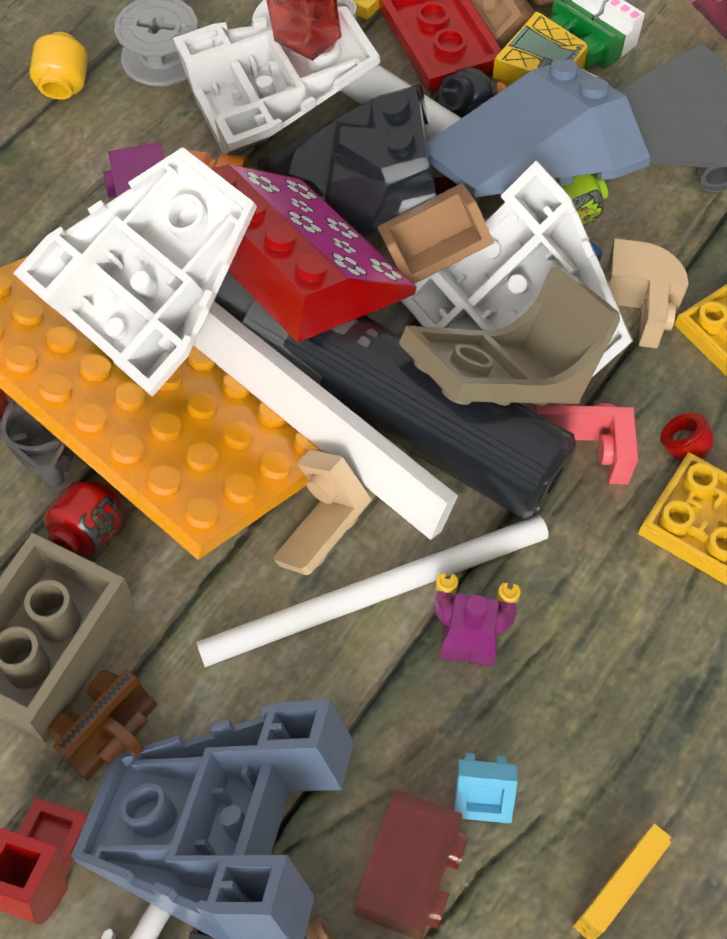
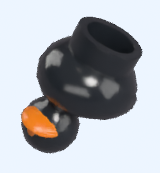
M466 67L456 70L453 75L447 76L442 81L439 88V99L443 107L463 118L507 88V86L500 80H490L484 72L476 68Z

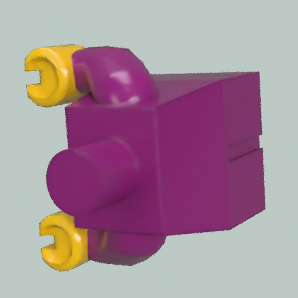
M440 573L436 579V595L434 599V612L444 624L440 658L461 662L468 661L473 664L493 667L497 652L498 636L512 626L516 618V605L521 593L519 586L513 584L512 589L507 588L508 583L503 582L499 587L497 600L487 599L477 594L468 596L456 594L458 587L456 575L451 574L450 579H446V573Z

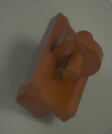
M127 669L119 676L107 670H102L89 683L87 694L94 703L81 717L69 710L62 712L48 726L49 733L56 741L53 745L55 750L86 781L104 763L109 765L123 749L136 759L145 750L135 736L148 723L146 717L158 704L144 690L137 676Z

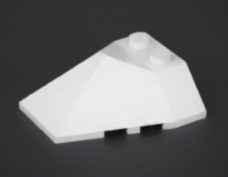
M347 6L293 13L292 21L270 24L267 23L266 17L253 18V26L228 29L226 22L216 23L173 38L197 105L222 154H233L265 142L275 133L380 64L379 54Z
M183 147L129 181L128 183L131 188L109 203L105 204L100 200L89 207L90 215L66 231L60 226L49 233L13 273L114 360V363L152 397L189 356L257 208L252 200Z
M535 161L500 196L505 203L485 222L494 244L415 283L414 285L417 287L415 295L401 301L424 327L479 331L497 330L516 321L531 307L552 268H565L615 308L620 315L619 325L593 374L594 376L633 340L571 197L538 161Z

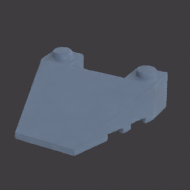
M331 699L278 702L262 707V716L233 725L228 718L211 724V733L187 741H183L180 735H176L143 746L145 750L137 759L127 752L118 754L108 766L71 857L76 863L214 939H304L315 896L288 855L271 854L289 792L342 790L354 741Z

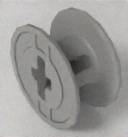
M135 0L124 7L115 19L114 33L119 43L123 46L121 64L125 73L134 81L151 87L170 86L186 80L187 76L173 38L197 30L198 19L193 9L182 0Z

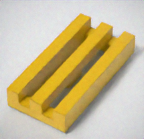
M654 823L640 838L573 927L586 939H597L604 933L672 843L670 841L672 837Z

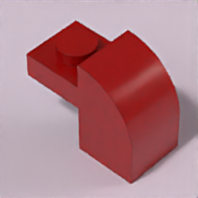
M35 797L17 833L4 828L0 829V912L38 925L44 923L53 914L68 889L66 876L74 862L71 855L88 814Z

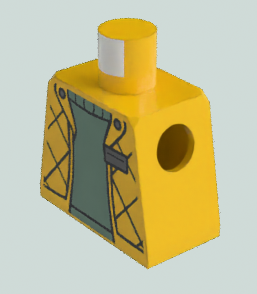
M535 12L496 56L492 79L500 80L508 87L530 71L551 65L553 61L559 59L574 61L578 64L579 68L584 70L588 46L586 42L546 16ZM586 71L587 73L591 74L592 76L597 77V78H600V77H598V76H596V75H594V74H592V73Z

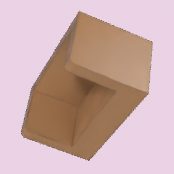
M463 183L377 226L398 270L413 284L494 244L475 199Z

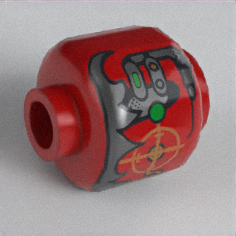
M97 481L89 483L74 482L63 491L44 515V525L50 535L48 540L83 558H94L100 554L118 533L123 524L120 499L109 487Z

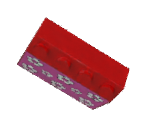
M231 164L211 168L257 206L228 272L297 343L415 295L417 287L302 179Z

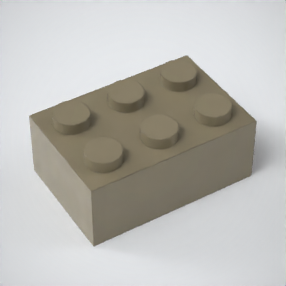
M34 533L30 534L0 577V719L46 743L51 735L48 731V726L62 712H66L135 602L124 577Z

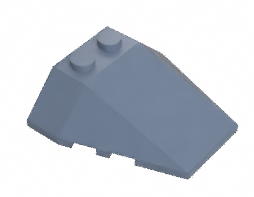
M566 59L555 60L551 65L530 71L427 142L430 165L457 185L463 183L473 197L503 194L535 161H538L553 178H557L556 182L560 186L573 184L574 176L598 173L600 180L615 179L647 167L650 162V155L627 96L609 86L606 80L592 76L579 68L578 64L574 61Z

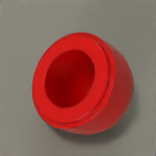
M693 412L678 415L670 420L663 428L660 440L671 456L683 461L688 452L701 459L705 458L712 449L714 435L707 419L702 414ZM678 431H694L693 434L685 439H673V436Z

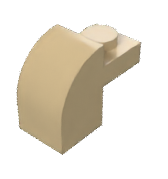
M614 238L606 265V280L617 305L640 308L639 346L658 348L664 330L671 331L673 328L675 314L678 313L688 287L687 273L681 262L671 252L658 245Z

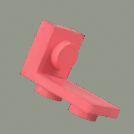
M548 403L547 406H532L531 410L575 434L576 440H599L600 465H607L608 484H629L638 462L634 407H616L608 403L594 406H567L566 404Z

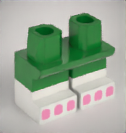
M554 0L552 14L549 19L586 42L588 53L584 70L594 64L605 70L637 46L645 13L624 0Z

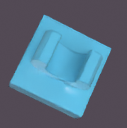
M467 753L464 760L459 759L454 795V818L511 823L518 783L517 764H508L504 756L498 755L496 762L475 761V753Z

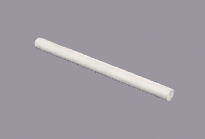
M536 515L199 640L196 644L205 667L429 584L436 581L440 573H446L445 577L541 542L548 539V529L543 518L540 515Z

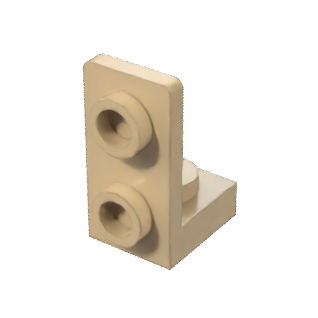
M310 449L297 465L309 481L307 483L309 491L320 502L273 556L274 561L279 567L304 575L311 574L316 567L322 564L328 552L343 534L356 523L358 516L372 501L343 456Z

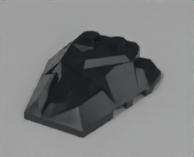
M418 84L372 98L257 161L258 170L302 179L359 234V231H379L377 226L439 195L430 166L424 126L428 124L422 85Z

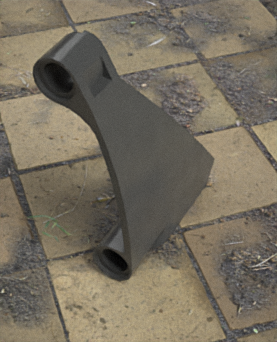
M701 43L651 70L620 89L619 92L627 96L650 155L649 165L697 167L701 188L708 192H721L727 190V70L724 58Z

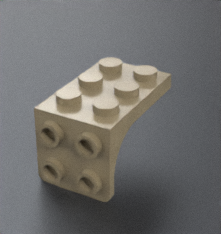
M554 267L550 270L534 303L513 323L492 331L406 326L399 345L415 360V366L429 374L442 388L443 395L458 404L468 405L471 402H493L504 406L510 405V403H532L538 406H547L548 403L579 404L619 325L620 315L615 308L567 269Z

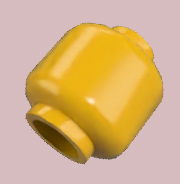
M54 32L38 38L33 46L29 69L30 79L40 92L49 98L57 100L70 98L71 95L79 93L85 85L88 52L80 42L68 33Z

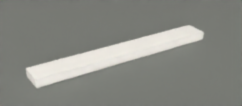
M213 301L194 346L324 453L343 456L355 476L365 487L431 540L441 533L458 495Z

